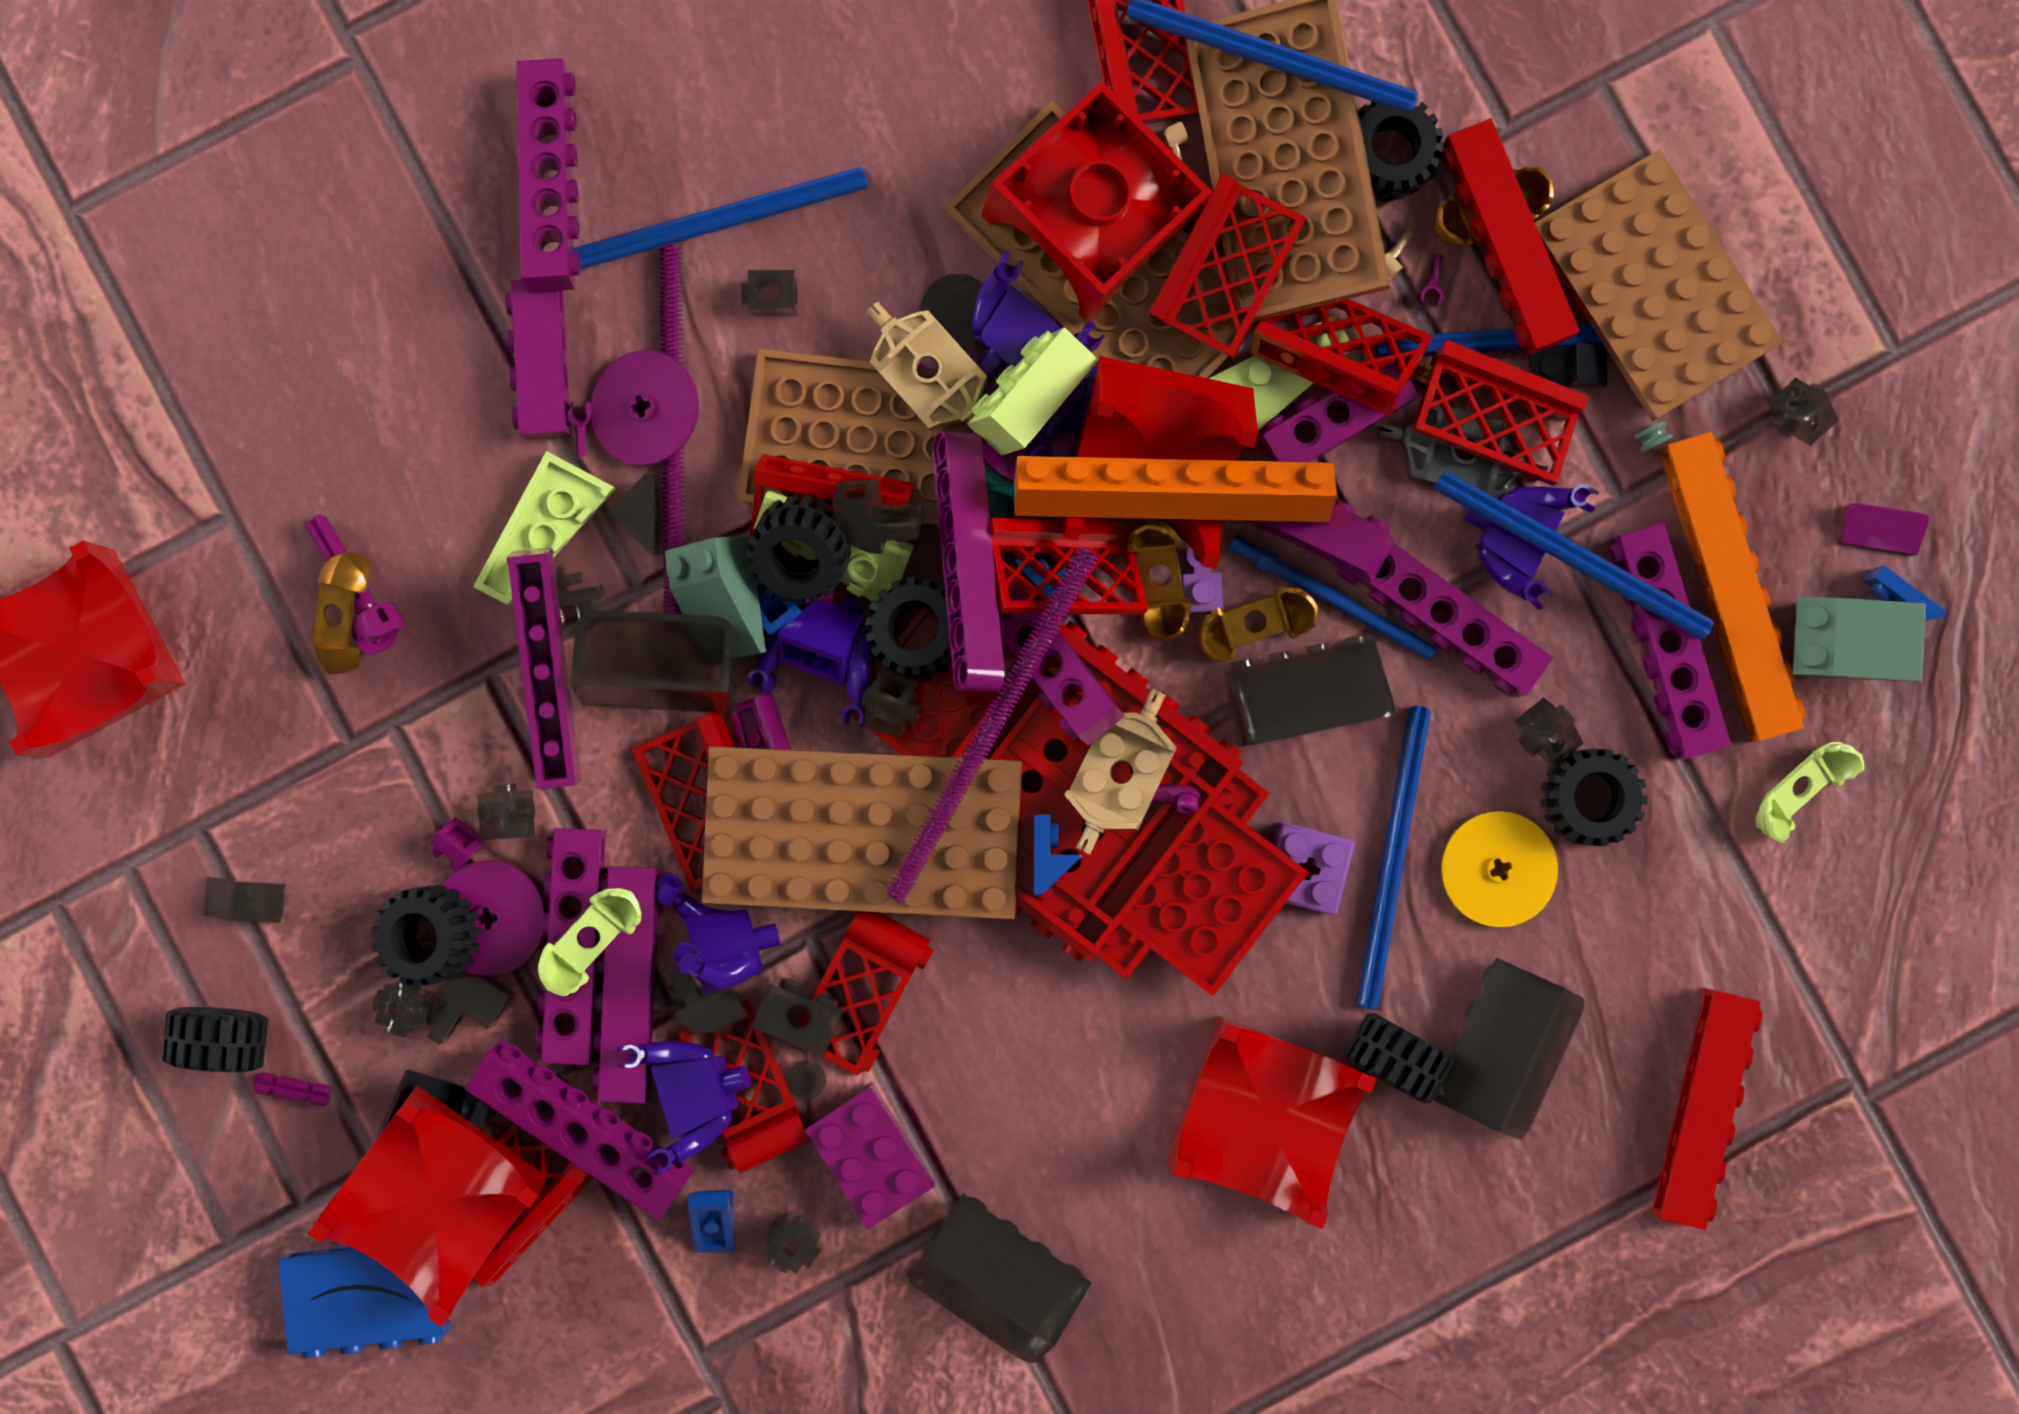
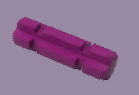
M265 1072L257 1074L253 1086V1091L256 1094L265 1096L274 1094L275 1098L300 1103L310 1101L311 1105L321 1107L329 1104L332 1095V1087L330 1085L320 1083L312 1085L310 1081L285 1076L276 1078L275 1074Z

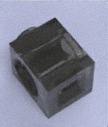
M748 270V282H741L742 305H748V310L752 316L798 315L797 276L795 271ZM775 285L779 288V294L774 300L767 302L759 298V292L764 286Z

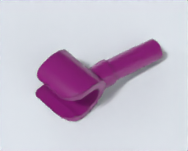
M1434 254L1427 286L1423 287L1418 294V300L1421 305L1424 303V295L1427 290H1433L1437 295L1435 307L1442 303L1443 292L1438 287L1443 260L1442 255Z
M572 401L567 417L569 422L574 425L576 456L584 457L586 456V424H588L591 418L592 405L587 401L586 414L578 415L574 412V401Z

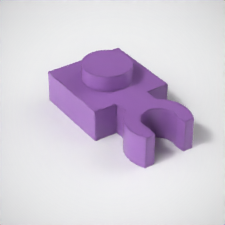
M1188 547L1185 558L1187 564L1193 569V574H1183L1182 585L1184 598L1191 601L1192 610L1190 614L1210 613L1219 607H1222L1224 611L1221 572L1210 573V568L1201 566V562L1195 560L1193 556L1194 551L1192 547Z

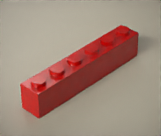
M1492 118L1449 134L1443 143L1441 158L1447 171L1453 170L1458 182L1455 185L1458 200L1463 207L1467 206L1473 219L1470 220L1472 234L1477 242L1482 241L1487 253L1484 257L1486 268L1492 278L1497 277L1502 291L1499 292L1500 301L1506 313L1511 312L1517 326L1514 327V334L1519 346L1522 349L1526 347L1529 356L1572 340L1580 330Z
M1709 988L1704 990L1651 1214L1662 1220L1706 1230L1708 1221L1712 1222L1716 1215L1717 1200L1714 1199L1717 1183L1721 1184L1726 1173V1162L1723 1161L1726 1145L1730 1146L1735 1136V1124L1732 1123L1735 1108L1741 1106L1744 1098L1745 1089L1741 1085L1744 1070H1748L1753 1061L1754 1050L1750 1047L1753 1033L1758 1032L1762 1023L1763 1012L1759 1009L1760 1001Z

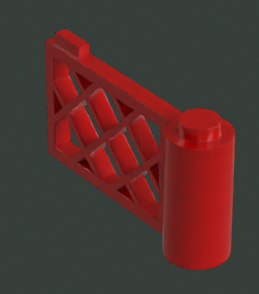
M857 911L790 1040L856 1075H859L862 1069L869 1072L880 1050L874 1048V1045L916 967L924 970L934 949L928 947L931 939L880 912ZM847 948L862 956L865 971L845 976L841 959ZM869 960L880 966L871 969ZM837 969L840 978L830 981ZM889 970L902 977L895 990L879 994L873 974ZM868 976L874 996L853 1002L847 982ZM842 983L848 1004L827 1010L823 997L825 989ZM891 997L884 1010L881 1000ZM876 1002L880 1014L878 1023L861 1028L855 1008ZM819 1003L822 1012L813 1014L815 1008ZM850 1009L856 1030L836 1036L829 1015ZM824 1017L830 1038L815 1042L802 1035L809 1021ZM873 1031L866 1044L864 1033ZM858 1036L862 1053L857 1063L841 1055L838 1041ZM832 1043L834 1051L828 1049L824 1045Z
M749 999L678 1031L680 1039L677 1041L692 1043L690 1035L702 1029L718 1034L712 1048L714 1056L717 1054L723 1036L743 1043L736 1064L726 1062L727 1067L730 1069L741 1066L748 1046L762 1050L765 1055L766 1062L761 1075L748 1070L750 1076L759 1079L752 1099L748 1100L736 1095L737 1101L749 1105L744 1121L732 1127L728 1126L722 1133L725 1138L726 1147L722 1148L721 1151L730 1170L737 1168L739 1173L742 1174L811 1142V1139L805 1132L807 1123L796 1105ZM743 1010L750 1022L745 1039L725 1032L730 1017ZM722 1021L720 1029L711 1027V1025ZM753 1032L755 1033L759 1044L750 1041ZM769 1067L775 1080L766 1077ZM764 1081L778 1086L785 1102L772 1108L756 1103ZM754 1107L764 1111L751 1117Z

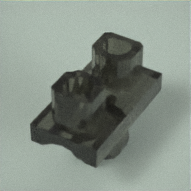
M564 564L555 566L557 589L559 588L560 591L558 600L562 627L566 626L562 606L574 603L576 604L580 624L600 620L602 618L600 598L605 596L603 586L598 585L571 591L572 585L584 583L582 573L568 574Z

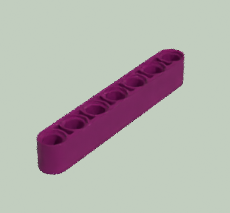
M939 431L933 442V464L954 685L958 691L999 692L1004 682V661L982 440L976 433Z

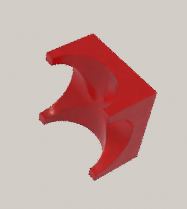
M1101 81L991 183L981 216L991 226L996 222H1005L1018 228L1034 240L1064 273L1079 302L1078 313L1087 322H1090L1101 313L1104 306L1124 282L1160 246L1183 229L1186 232L1195 224L1213 191Z
M1100 356L1073 457L1238 461L1243 447L1254 448L1258 437L1254 388ZM1063 517V538L1079 541L1083 529L1090 524L1102 520L1125 519L1142 522L1146 518ZM1161 519L1175 530L1179 538L1192 547L1200 559L1201 566L1217 569L1220 559L1223 520Z
M82 540L69 547L72 557L60 569L38 583L0 599V684L7 695L16 720L17 734L14 739L9 741L15 755L52 757L186 685L114 549Z
M1219 1016L1170 1150L1167 1164L1173 1175L1184 1179H1200L1242 1192L1277 1206L1312 1226L1323 1229L1328 1216L1327 1200L1340 1149L1359 1105L1367 1094L1372 1093L1377 1078L1355 1065Z
M416 1085L307 1234L319 1243L329 1240L350 1246L386 1267L408 1285L420 1298L427 1309L428 1319L442 1327L487 1257L517 1218L527 1208H530L538 1198L545 1175Z

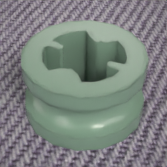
M1665 420L1633 436L1635 440H1639L1642 443L1641 453L1673 438L1672 433L1665 431V426L1667 425Z

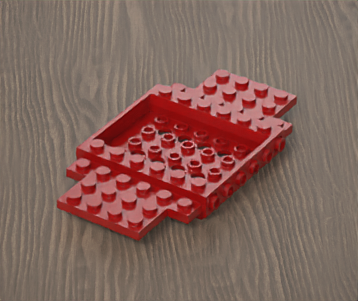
M921 608L896 640L898 644L908 651H918L928 647L938 634L939 621L936 615L929 609ZM1070 620L1066 625L1063 623L1061 626L1057 625L1059 632L1123 713H1138L1139 710H1142L1150 692L1145 687L1149 681L1133 668L1125 672L1117 666L1115 662L1118 657L1100 644L1095 649L1084 639L1088 634ZM1011 649L1007 653L1003 651L1004 678L1008 679L1010 678L1006 674H1012L1009 669L1015 670L1011 665H1014V660H1018ZM879 662L870 675L867 701H862V707L867 710L869 720L865 727L901 755L965 757L962 752L968 753V751L964 748H971L967 743L973 744L969 739L975 740L972 734L978 735L974 731H980L977 728L978 725L983 726L979 722H985L982 717L988 718L984 713L990 714L986 709H993L989 704L995 705L992 699L997 700L994 695H1000L996 692L958 691L954 685L952 663L948 666L949 671L944 674L939 672L934 675L935 678L933 679L919 678L918 681L904 676L895 675ZM1054 663L1049 666L1046 677H1052L1057 674L1060 669V663ZM1033 678L1030 682L1025 681L1027 687L1023 686L1025 690H1021L1023 694L1019 695L1020 699H1016L1018 703H1013L1015 705V708H1012L1013 712H1009L1010 717L1006 716L1008 720L1004 721L1005 726L1001 725L1003 729L1000 730V734H997L998 738H994L996 740L995 743L991 742L993 747H990V752L987 751L988 756L984 755L986 759L1022 761L1021 776L1026 771L1034 770L1039 772L1043 778L1041 789L1035 793H1027L1021 788L1015 913L1019 914L1024 909L1035 918L1031 923L1034 928L1047 938H1050L1053 933L1066 942L1062 949L1078 962H1081L1084 957L1091 962L1097 956L1127 979L1148 951L1152 949L1211 996H1214L1309 873L1247 825L1248 821L1270 793L1239 770L1244 762L1238 758L1242 753L1238 748L1224 738L1220 743L1215 741L1207 734L1211 729L1194 715L1189 720L1176 711L1180 705L1161 691L1166 697L1155 715L1158 719L1156 724L1177 749L1160 783L1191 786L1197 789L1201 798L1200 802H1198V810L1193 814L1187 815L1179 812L1175 804L1151 802L1138 830H1105L1103 837L1096 841L1091 855L1075 847L1082 836V825L1086 820L1066 798L1065 793L1067 790H1070L1091 744L1087 745L1079 737L1072 740L1058 723L1063 718L1056 707L1050 711L1036 695L1035 692L1040 689V686ZM1076 692L1070 697L1068 703L1070 707L1076 706L1081 702L1083 692ZM849 700L845 707L850 705L851 700ZM855 710L851 713V716L859 721V712ZM1050 740H1060L1067 747V754L1060 762H1051L1044 755V747ZM1119 762L1113 767L1111 774L1114 782L1124 784L1132 778L1133 775L1130 772L1129 763ZM1034 815H1051V823H1059V847H1051V855H1059L1066 849H1073L1079 855H1083L1079 868L1074 872H1066L1043 895H1034Z

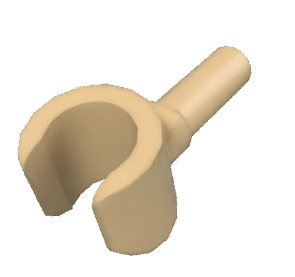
M1177 122L1167 127L1162 137L1165 145L1182 161L1178 145L1188 141L1189 138L1182 122Z
M1405 229L1394 247L1385 254L1389 280L1403 268L1396 258L1401 254L1412 237L1413 233L1410 230Z

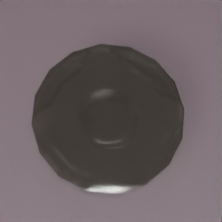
M948 274L936 280L929 287L921 302L920 310H928L960 347L967 351L978 346L973 340L976 334L972 330V317L976 299L983 283L966 274Z

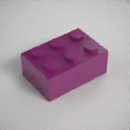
M874 1083L809 1123L805 1128V1132L867 1229L872 1228L934 1188L935 1179Z

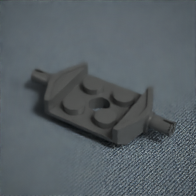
M1441 406L1429 410L1426 424L1438 429L1449 425ZM1451 408L1457 421L1473 415L1470 412ZM1484 416L1493 435L1508 429L1505 422ZM1476 420L1460 426L1467 440L1477 443L1485 439ZM1384 422L1381 423L1378 438L1401 443L1409 479L1415 480L1418 478L1436 483L1439 476L1444 471H1448L1498 499L1516 476L1520 477L1522 475L1531 478L1475 455L1471 460H1462L1456 455L1455 447L1412 431L1414 423L1411 426H1406L1405 429ZM1511 433L1496 440L1502 454L1513 457L1520 453ZM1536 464L1538 468L1545 471L1548 470V466Z

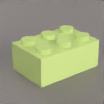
M1065 327L1053 333L1047 330L1039 338L1037 336L1033 337L1020 352L1024 358L1015 367L1013 365L1007 367L996 380V383L1000 385L991 396L985 394L971 410L975 416L968 425L1001 456L1025 448L1099 360Z

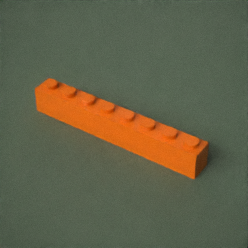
M1712 431L1668 444L1660 448L1659 453L1710 618L1714 622L1715 634L1749 742L1763 741L1803 729L1805 727L1802 719H1805V709L1800 698L1795 697L1791 682L1794 681L1793 670L1787 660H1783L1779 647V645H1782V635L1777 624L1772 623L1768 608L1771 607L1768 591L1764 586H1760L1756 573L1759 571L1758 558L1754 550H1749L1745 535L1748 533L1747 523L1743 514L1737 512L1733 498L1736 497V488L1732 478L1725 474L1722 461L1725 460L1723 446L1719 439L1714 438Z
M1017 456L1014 479L1015 516L1329 522L1337 498L1334 463Z

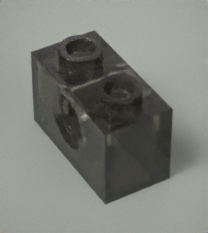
M782 977L779 982L774 979L767 988L751 1027L824 1058L845 1009L838 1007L839 1001L829 995L818 992L817 996L814 997L803 992V985L794 980ZM794 1005L805 1006L810 1013L809 1022L806 1024L795 1023L790 1016L791 1007Z

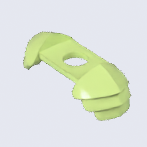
M1830 742L1811 752L1812 754L1772 790L1767 792L1761 801L1756 815V828L1762 830V833L1780 843H1785L1790 836V831L1795 828L1791 818L1793 814L1830 781L1835 786L1840 787L1844 784L1845 780L1854 779L1857 774L1864 771V760L1861 753L1852 746L1841 742ZM1807 776L1809 780L1807 789L1800 795H1794V783L1800 777Z
M614 888L605 889L594 894L589 899L592 905L556 944L548 943L545 946L538 963L540 980L547 991L561 996L575 993L580 986L586 984L589 980V976L585 972L586 968L621 931L628 935L634 932L636 926L641 921V911L639 903L631 891ZM594 927L599 931L600 940L594 947L585 948L577 942V934L582 928Z

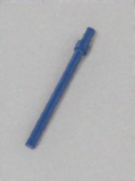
M1235 536L1228 549L1255 563L1254 568L1265 574L1271 572L1429 661L1433 658L1437 647L1279 560L1277 558L1278 554L1264 547L1261 550L1238 536Z

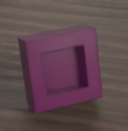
M454 817L435 834L430 844L434 846L433 856L438 858L442 854L446 855L453 861L449 868L456 871L481 849L486 839Z

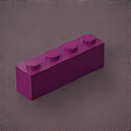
M511 280V292H506L505 304L507 314L513 316V330H508L507 333L509 352L515 353V368H510L509 373L511 390L517 391V406L512 407L514 430L519 429V434L525 439L572 437L571 423L567 417L570 395L564 290L528 293L522 280Z
M1337 499L1329 522L1247 521L1370 582H1373L1395 543L1388 530L1389 526L1385 522L1374 516H1368L1367 519L1355 515L1354 508Z

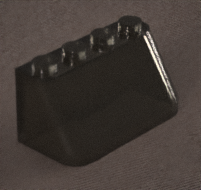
M607 610L588 611L576 623L570 686L581 706L736 713L735 639L732 627L727 620L719 616Z
M1365 634L1343 639L1344 646L1330 649L1327 642L1305 647L1307 652L1305 655L1292 657L1291 651L1288 650L1269 654V662L1254 665L1253 658L1231 662V670L1223 672V678L1238 748L1397 715L1394 698L1376 641L1367 642Z
M1496 957L1493 965H1489L1483 973L1481 980L1483 987L1477 1000H1473L1466 1011L1465 1020L1467 1022L1461 1035H1458L1450 1046L1449 1055L1454 1063L1433 1100L1493 1130L1520 1140L1530 1130L1581 1018L1584 1009V999L1560 985Z
M962 1194L957 1199L907 1273L909 1281L917 1289L1009 1353L1028 1363H1036L1055 1347L1092 1283L1083 1277V1273L1077 1267L1067 1263L1064 1264L1051 1255V1251L1044 1244L1031 1241L1019 1232L1015 1224L1005 1219H999L987 1210L986 1205L982 1201L974 1197H968L965 1194Z

